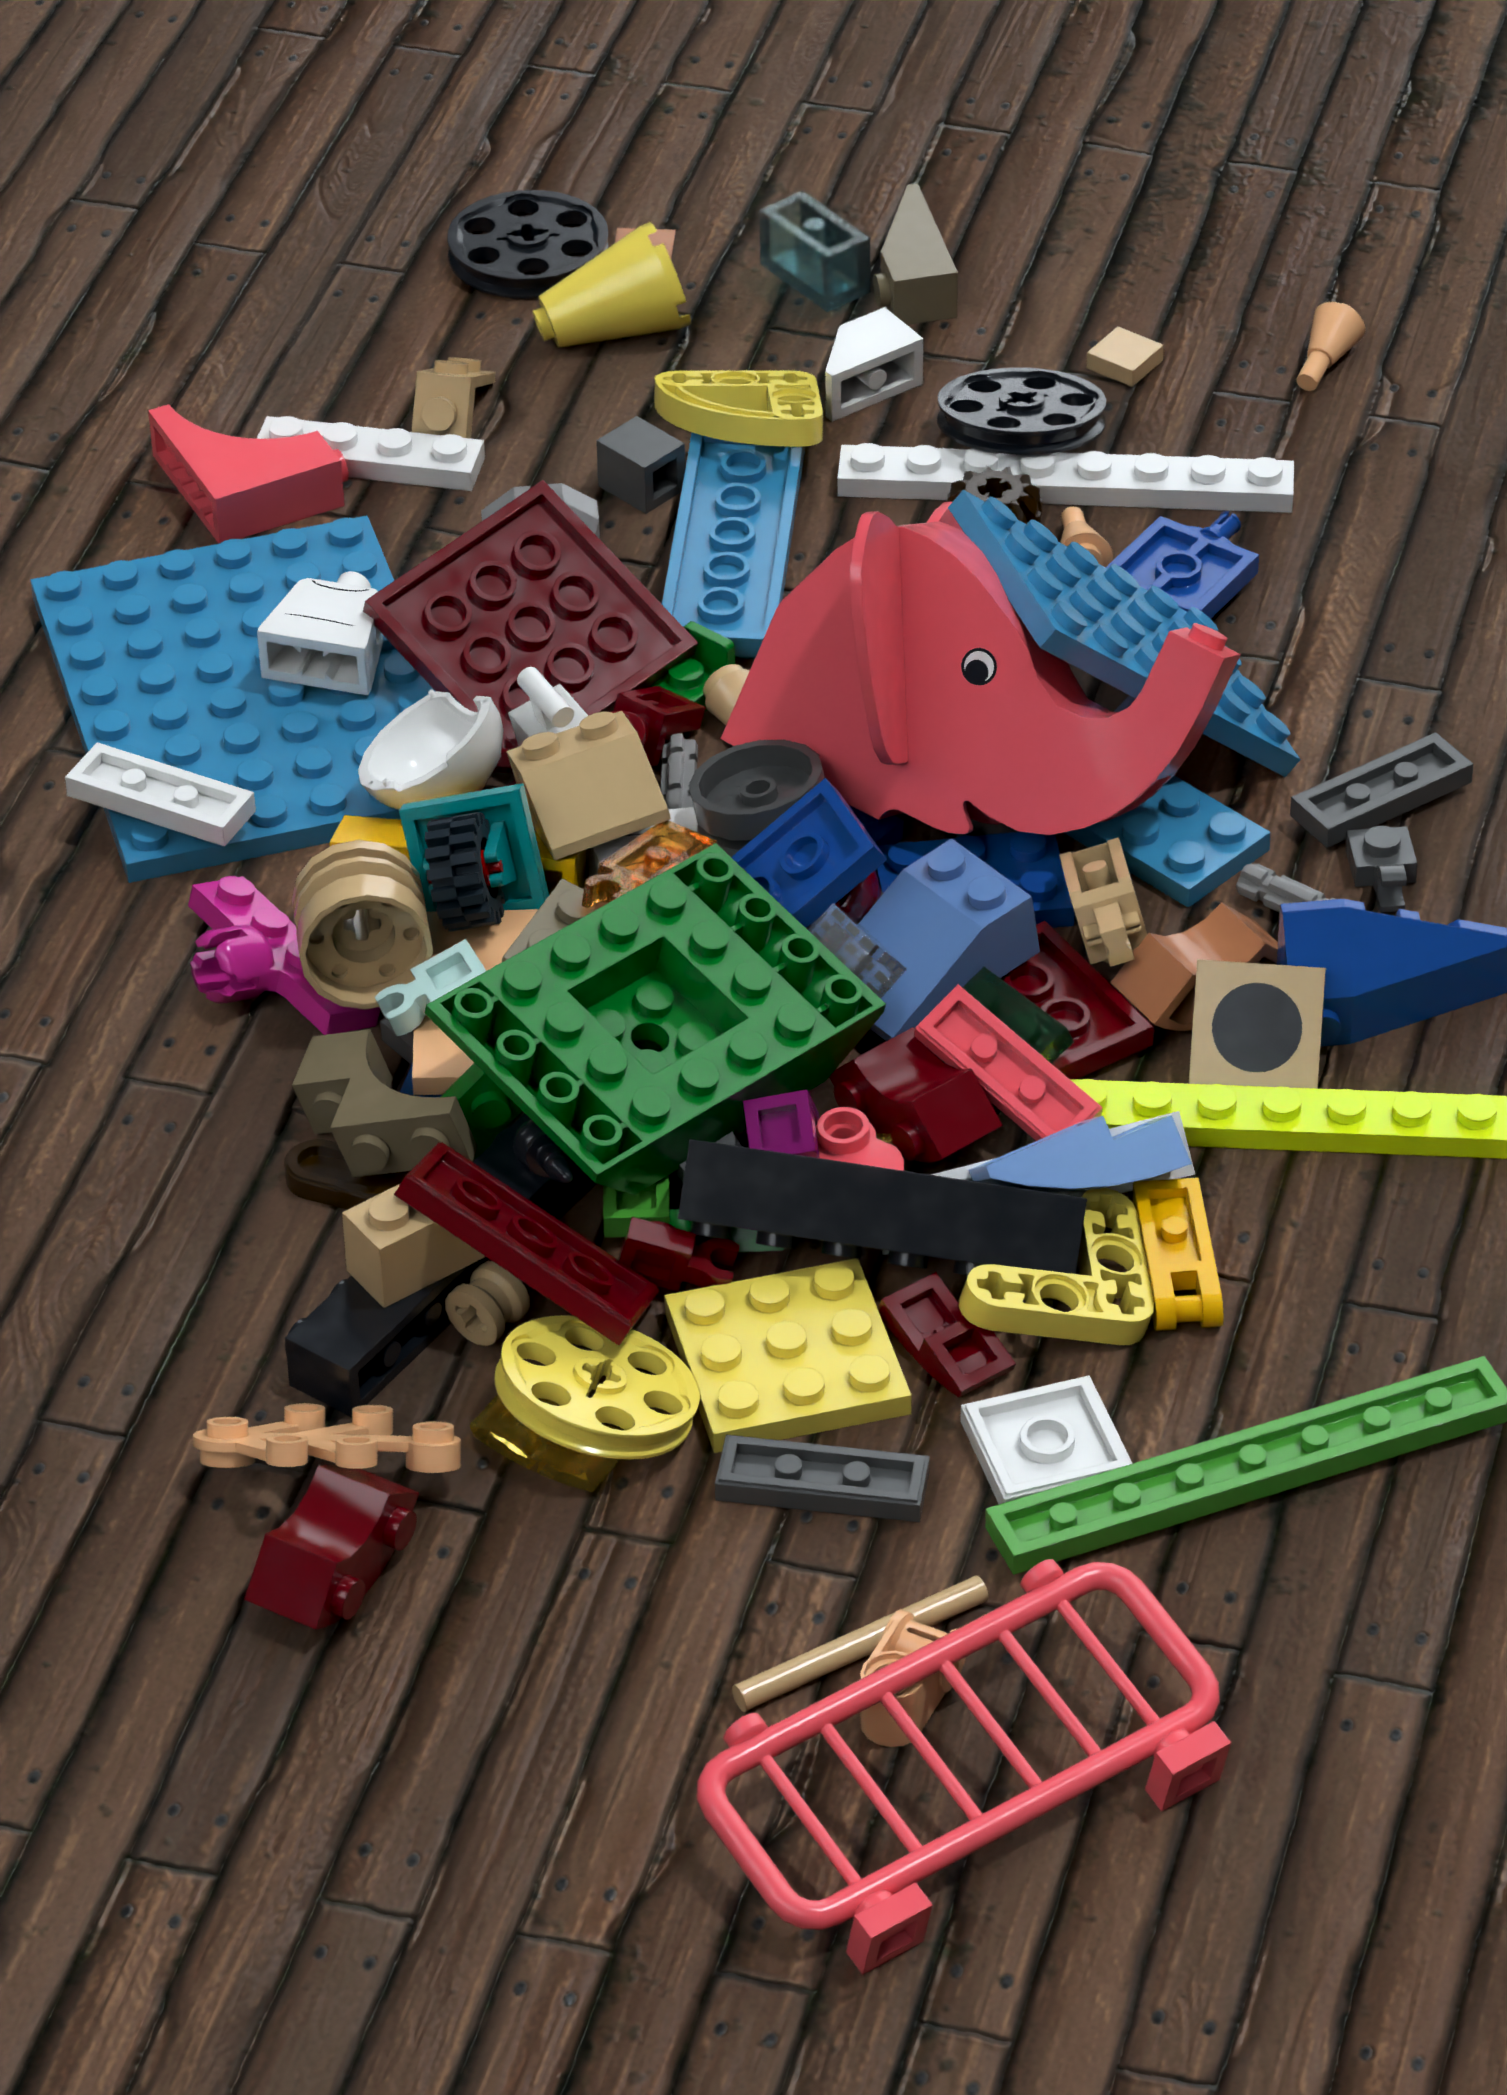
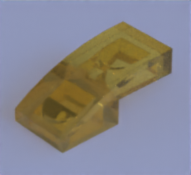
M498 1394L469 1425L474 1437L513 1462L549 1479L590 1492L596 1489L621 1460L580 1453L545 1439L516 1419L505 1407ZM538 1398V1400L547 1404L560 1406L554 1401ZM605 1425V1426H607V1427H609V1428H612V1429L623 1430L622 1428H619V1427H614V1426H610V1425Z

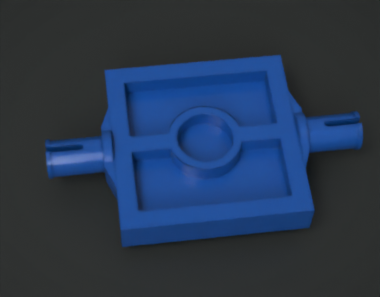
M1229 511L1220 514L1216 521L1209 527L1204 528L1186 526L1160 516L1106 568L1116 564L1126 570L1138 582L1139 586L1149 590L1151 586H1156L1166 592L1177 603L1179 608L1188 612L1191 607H1195L1211 619L1258 574L1259 554L1236 546L1228 540L1241 528L1239 518L1234 513L1229 516Z

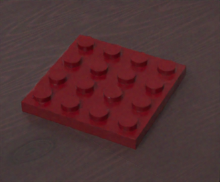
M544 480L365 600L363 612L374 619V626L435 691L450 693L458 703L473 712H478V708L473 701L476 696L491 697L501 716L504 729L502 748L505 749L519 747L508 712L530 700L528 695L517 684V677L525 668L535 667L552 687L561 684L589 716L598 712L613 711L618 693L648 688L668 674V669L684 659H689L695 655L698 642Z

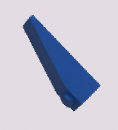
M1348 899L1280 904L1277 965L1326 968L1320 1047L1346 1045L1507 993V928L1460 919L1448 925L1422 921L1418 912L1398 909L1395 916L1366 911L1364 902Z

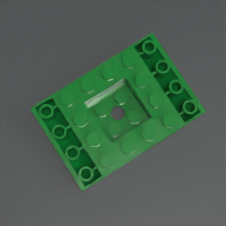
M715 843L426 1004L424 1013L595 1183L636 1195L679 1169V1165L687 1160L690 1139L716 1142L731 1132L736 1135L745 1130L747 1127L743 1101L801 1090H808L809 1092L824 1083L884 1013L886 1003ZM637 1040H650L660 1045L663 1050L660 1052L651 1049L640 1050L633 1042Z

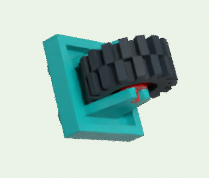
M524 783L406 803L399 809L410 861L420 875L427 912H437L439 919H442L443 927L445 930L448 929V932L500 924L502 922L501 918L504 917V910L539 909L549 896Z

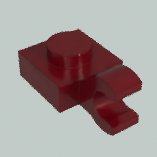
M632 1217L618 1260L656 1286L679 1291L682 1281L698 1285L701 1288L731 1283L734 1273L718 1269L712 1263L733 1266L740 1246L732 1240L712 1238L701 1245L695 1246V1233L676 1229L665 1222L647 1221Z

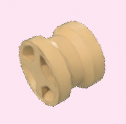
M487 1261L478 1266L470 1277V1284H461L455 1287L445 1300L447 1315L457 1331L467 1340L482 1346L494 1344L503 1335L505 1323H513L520 1320L530 1308V1296L522 1281L493 1261Z

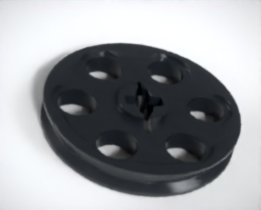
M544 190L510 191L481 199L463 209L453 219L447 233L449 264L456 276L467 285L479 291L507 298H538L542 293L609 248L608 226L604 217L597 209L579 198ZM519 213H531V214H533V215L525 216V217H524V216H515V214H519ZM567 224H579V225H582V226H579V227H572V228L563 227V225H567ZM474 231H488V232H489V233L481 234V235L471 234V232H474ZM572 253H584V254H587V255L582 256V257H570V256H568L569 254H572ZM480 260H490V261H494V262L489 263V264H477V263H474V262L480 261ZM531 271L542 272L539 275H525L524 273Z
M1022 367L983 370L966 374L950 381L942 387L938 394L940 411L937 415V424L940 430L947 437L962 445L987 452L1012 455H1039L1067 451L1092 442L1102 434L1106 425L1103 414L1106 408V397L1102 390L1083 378L1060 371Z

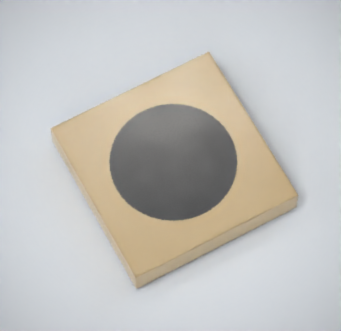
M1197 959L1189 1084L1283 1086L1318 1089L1326 968Z

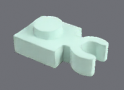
M464 939L410 969L415 980L408 984L389 986L380 991L375 996V999L396 1036L405 1035L421 1024L424 1016H426L424 1013L426 1004L486 972V969L468 941Z

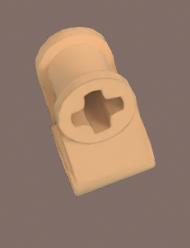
M903 1609L897 1610L890 1618L878 1645L863 1664L860 1679L948 1633L915 1622L911 1612ZM966 1657L953 1664L960 1674ZM938 1671L894 1694V1696L922 1732L945 1693L952 1689V1686L943 1674ZM881 1702L860 1712L862 1732L872 1742L887 1747H898L911 1743Z

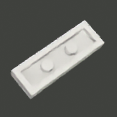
M98 742L65 776L67 796L224 847L256 812L254 792Z

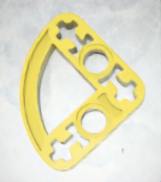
M791 370L668 371L660 373L654 378V406L656 411L666 421L686 431L724 441L763 446L804 447L822 442L823 409L816 377L810 373Z

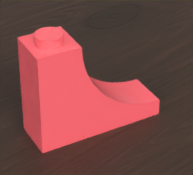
M169 404L148 410L153 457L218 544L229 539H242L345 506L343 482L348 481L349 478L346 461L339 449L333 450L318 431L283 438H242L216 433L197 426L183 418Z

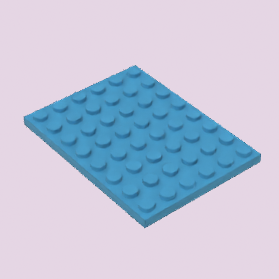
M368 516L340 518L331 523L299 529L287 528L277 533L257 537L229 539L220 544L188 550H171L161 555L130 561L118 560L103 566L72 572L60 571L50 576L30 579L32 597L85 755L98 742L254 792L256 812L225 847L104 808L129 883L326 844L330 842L344 815L400 819L398 809L388 807L379 802L361 785L358 768L364 752L379 732L403 710L427 696L428 691L433 689L385 636L369 695L261 678L257 630L299 580L312 578L337 582L341 574L357 572L363 575L369 581L371 588L380 591L394 581Z

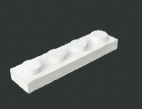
M267 416L257 439L283 438L318 431L333 450L339 449L343 454L349 478L472 491L485 460L484 440L463 438L454 434L434 435L408 432L400 428L380 429L353 426L345 422L325 423L307 421L291 416Z

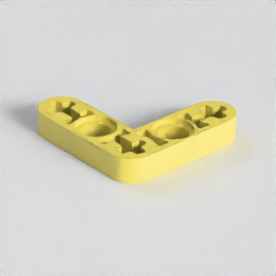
M1100 1188L1086 1191L1081 1196L1087 1198L1078 1256L1079 1274L994 1264L977 1266L969 1272L959 1298V1309L962 1315L970 1323L990 1331L1112 1345H1132L1139 1342L1145 1335L1154 1312V1300L1138 1214L1134 1203L1127 1196L1116 1190ZM1105 1228H1111V1233H1104ZM1098 1260L1114 1261L1122 1265L1127 1272L1110 1270L1102 1266ZM1051 1298L1059 1300L1068 1305L1072 1311L1063 1312L1047 1306L1042 1299ZM1114 1298H1121L1119 1306L1113 1304Z

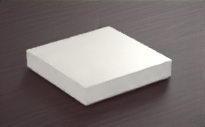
M1090 1375L961 1405L960 1422L998 1504L1133 1464Z

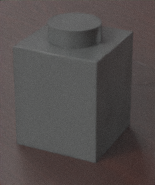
M638 416L596 440L598 486L645 514L681 493L685 474V443Z

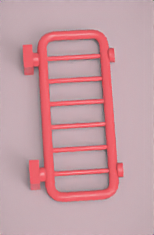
M1054 1559L1044 1560L1031 1568L1022 1578L1020 1586L1025 1591V1594L770 1727L767 1726L758 1713L747 1714L735 1721L723 1736V1740L729 1748L720 1752L706 1763L697 1780V1802L709 1825L769 1908L784 1922L801 1929L810 1930L831 1928L854 1917L846 1953L863 1975L924 1942L933 1905L917 1883L1151 1756L1154 1757L1145 1791L1161 1812L1219 1781L1231 1741L1215 1721L1206 1725L1214 1717L1220 1703L1219 1682L1210 1665L1146 1584L1129 1569L1114 1563L1091 1562L1064 1573ZM1096 1590H1107L1116 1594L1186 1681L1192 1694L1190 1701L1175 1711L1159 1718L1070 1602ZM1058 1610L1147 1726L1101 1750L1012 1633ZM998 1640L1088 1756L1043 1782L953 1665L957 1661ZM940 1671L1029 1789L982 1813L895 1698L894 1694ZM879 1702L883 1704L970 1820L923 1846L834 1727ZM820 1733L909 1852V1854L864 1878L859 1876L773 1759ZM760 1765L848 1886L821 1900H808L799 1896L729 1802L726 1796L728 1783Z

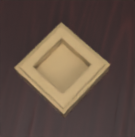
M1116 327L1087 352L1086 368L1133 387L1163 361L1164 345L1121 327Z

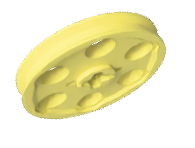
M572 1315L542 1317L516 1327L510 1332L503 1343L501 1358L494 1374V1383L499 1398L509 1412L522 1424L538 1435L560 1446L602 1458L645 1459L672 1451L688 1437L700 1400L699 1387L692 1372L678 1356L661 1343L632 1329L620 1346H618ZM572 1344L582 1345L593 1351L583 1350ZM523 1359L535 1360L544 1364L545 1366L531 1364ZM635 1368H641L650 1371L655 1375L645 1374L643 1372L636 1370ZM603 1375L606 1376V1380L603 1384H600V1378ZM592 1389L596 1390L593 1397L589 1398V1392ZM538 1398L554 1401L560 1406L547 1404L538 1400ZM649 1407L663 1409L672 1415L656 1412ZM602 1423L613 1424L622 1428L623 1430L612 1429L603 1425Z

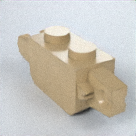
M1119 837L1073 853L1070 851L1060 854L1059 857L1090 965L1104 961L1109 963L1111 967L1135 960L1133 950L1147 936V931Z

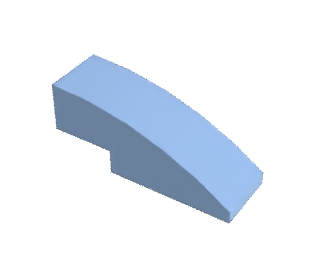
M1172 1115L1152 1119L1113 1137L1104 1116L1081 1121L969 1169L972 1180L976 1182L1043 1192H1067L1100 1189L1149 1179L1192 1163Z

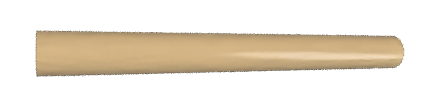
M975 1575L903 1608V1610L911 1612L915 1622L931 1627L988 1601L989 1594L983 1580ZM894 1613L733 1685L732 1694L736 1704L743 1712L748 1711L872 1654Z

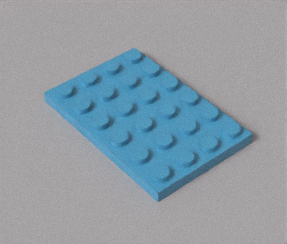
M962 490L948 507L963 532L986 556L998 575L1009 602L1038 646L1134 698L1141 692L1169 631L1186 627L1191 629L1194 623L1218 631L1216 624L1199 609L1191 607L1187 612L1179 608L1177 603L1162 589L1156 586H1151L1149 590L1144 589L1122 567L1116 564H1112L1109 568L1100 565L1087 549L1076 542H1071L1067 547L1058 542L1055 535L1036 520L1031 519L1027 524L1016 518L1015 514L1005 504L994 497H989L986 501H983ZM1238 659L1217 708L1202 734L1286 777L1301 760L1287 740L1291 733L1280 719L1268 712L1262 705L1266 700V696L1252 681L1242 676L1238 670L1242 662Z

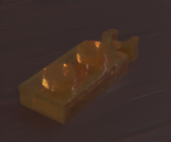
M669 820L656 824L599 863L597 875H593L585 881L582 906L590 908L598 902L609 903L712 846L717 841Z

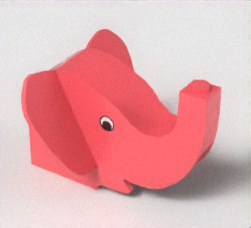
M943 502L934 510L927 523L896 526L888 516L879 511L865 512L861 515L858 522L855 538L835 549L778 605L720 738L733 746L758 740H788L807 745L819 754L824 777L839 791L847 804L878 820L906 813L935 829L954 834L965 835L971 833L973 830L972 819L988 824L1003 823L1018 832L1053 835L1083 829L1095 823L1111 820L1136 809L1154 796L1175 775L1195 748L1217 708L1241 654L1225 647L1228 639L1226 636L1201 624L1194 623L1191 629L1186 627L1169 631L1141 692L1128 708L1119 712H1112L1086 697L1072 673L1069 663L1038 646L1009 602L998 575L986 556L963 532L948 509L952 502Z

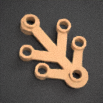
M310 1403L291 1404L284 1407V1421L248 1427V1420L244 1418L217 1417L207 1420V1429L193 1434V1447L200 1450V1463L215 1468L245 1467L254 1464L255 1458L266 1461L271 1466L296 1467L307 1464L309 1455L334 1462L342 1468L362 1469L377 1465V1452H406V1468L416 1472L443 1473L455 1471L461 1467V1439L454 1436L453 1424L446 1422H421L413 1425V1436H390L393 1434V1408L383 1405L354 1407L352 1409V1423L325 1427L324 1406Z

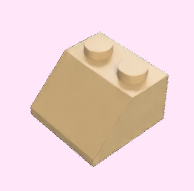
M623 711L616 713H594L585 717L579 726L557 734L542 732L525 739L520 747L507 751L516 784L524 783L534 829L554 860L671 819L669 809L638 733Z

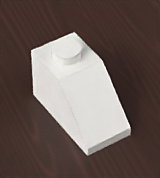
M885 307L840 325L825 370L826 417L833 422L922 385L923 338Z

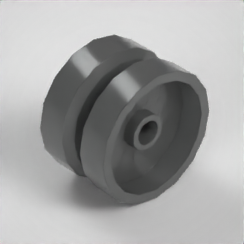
M758 740L733 746L710 757L695 770L689 783L697 824L701 827L699 833L703 850L717 843L730 857L736 854L825 778L819 754L807 745L788 740Z

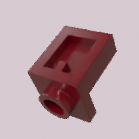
M655 686L618 693L613 711H628L642 719L647 734L643 748L651 768L659 765L665 739H671L673 734L700 729L706 707L665 688Z

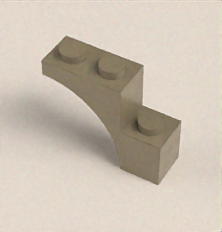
M371 1029L312 1037L292 1087L314 1134L333 1133L352 1177L411 1171L438 1142H443L471 1162L473 1161L478 1145L456 1096L441 1098L419 1097L391 1089L392 1076Z

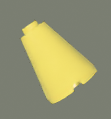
M651 222L639 226L538 296L540 308L533 310L532 313L544 342L553 338L557 347L560 348L676 330L691 324L690 314L679 316L677 306L685 303L686 299L664 243L653 246L647 236L657 232Z

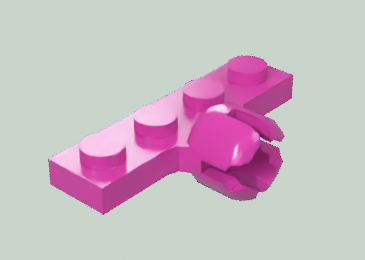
M226 876L218 881L192 885L188 906L213 929L203 933L196 939L195 943L197 947H203L205 950L216 947L214 950L195 953L190 962L196 988L199 992L206 994L208 1000L217 1004L231 1003L257 998L265 990L273 991L285 997L324 1035L360 1030L377 1025L380 1007L358 1009L339 1006L315 991L303 974L298 950L296 925L285 913L281 912L258 891L252 882L243 876Z

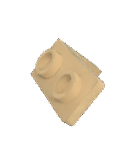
M448 357V360H435L434 368L417 371L412 432L434 435L454 434L471 439L475 388L495 383L496 372L480 370L481 360Z

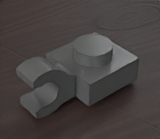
M1375 826L1369 829L1347 830L1345 850L1355 887L1374 886L1380 913L1397 912L1398 909L1405 910L1402 886H1407V883H1416L1417 860L1408 827Z

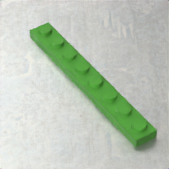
M1478 1357L986 1508L985 1528L1012 1574H1019L1030 1570L1038 1563L1047 1559H1054L1056 1562L1505 1423L1507 1422V1387L1486 1357Z

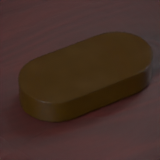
M324 1139L308 1140L294 1146L287 1153L284 1160L286 1184L293 1194L303 1199L347 1210L398 1184L400 1185L409 1173V1171L352 1177L337 1142Z

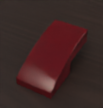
M937 1272L881 1300L878 1311L881 1319L910 1355L936 1381L958 1398L1014 1370L1016 1362L993 1331L977 1327L962 1315L959 1303Z

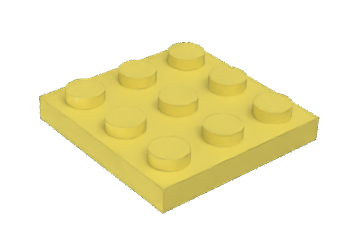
M856 1258L664 1295L665 1315L680 1358L692 1372L699 1387L700 1400L698 1409L714 1453L722 1452L726 1435L784 1440L910 1415L912 1412L911 1392L860 1262Z

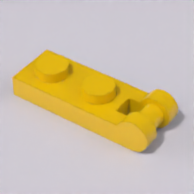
M1199 1177L1133 1182L1132 1201L1138 1214L1154 1300V1312L1152 1314L1154 1330H1176L1177 1323L1199 1321L1202 1328L1222 1327V1293ZM1196 1289L1197 1295L1175 1296L1174 1291Z

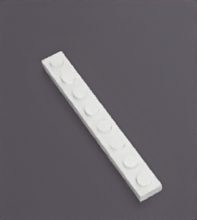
M863 443L859 445H841L837 478L838 497L948 500L951 483L963 480L965 471L982 473L986 466L990 467L993 471H1002L1010 467L1013 475H1030L1031 484L1040 488V497L1043 500V504L1292 513L1294 461L1276 460L1269 457L1256 459L1219 458L1212 455L1177 457L1162 456L1155 453L1120 455L1105 454L1099 451L1012 455L987 452L974 448H935L929 445L894 447Z

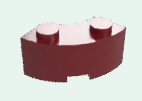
M912 1027L839 1067L829 1078L834 1085V1097L838 1106L851 1107L863 1112L874 1127L876 1138L896 1146L906 1160L935 1162L1001 1127L1002 1123L972 1068L958 1070L942 1062L914 1036L915 1029Z
M318 1465L308 1491L295 1512L279 1528L265 1533L244 1600L315 1630L327 1627L341 1618L351 1619L360 1608L365 1594L384 1570L395 1550H403L410 1542L417 1523V1516L413 1509L419 1492L362 1469L342 1468L337 1465Z

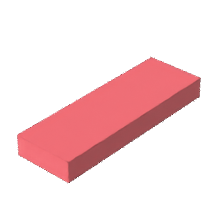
M959 984L915 1027L914 1036L946 1064L958 1070L972 1068L989 1101L1035 1141L1081 1121L1102 1115L1103 1107Z

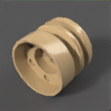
M364 840L349 841L332 845L312 857L297 876L292 895V905L297 929L296 935L304 977L322 997L344 1007L358 1009L379 1007L375 996L380 991L392 985L412 982L415 978L410 969L432 958L433 945L420 875L404 854L384 843Z

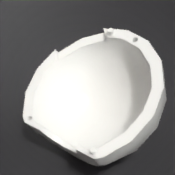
M433 689L429 690L427 696L403 710L386 725L366 749L358 768L361 785L376 800L398 810L406 803L481 791L494 771L501 757L504 729L499 711L491 697L476 696L473 701L478 708V712H473L458 703L450 693L434 692Z

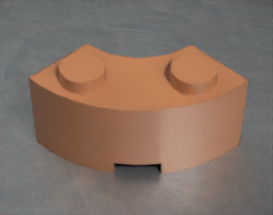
M1221 902L1203 921L1184 932L1168 936L1148 933L1140 945L1133 950L1135 960L1125 962L1110 983L1154 1025L1174 1031H1190L1193 1027L1197 959L1277 965L1278 942L1254 920Z

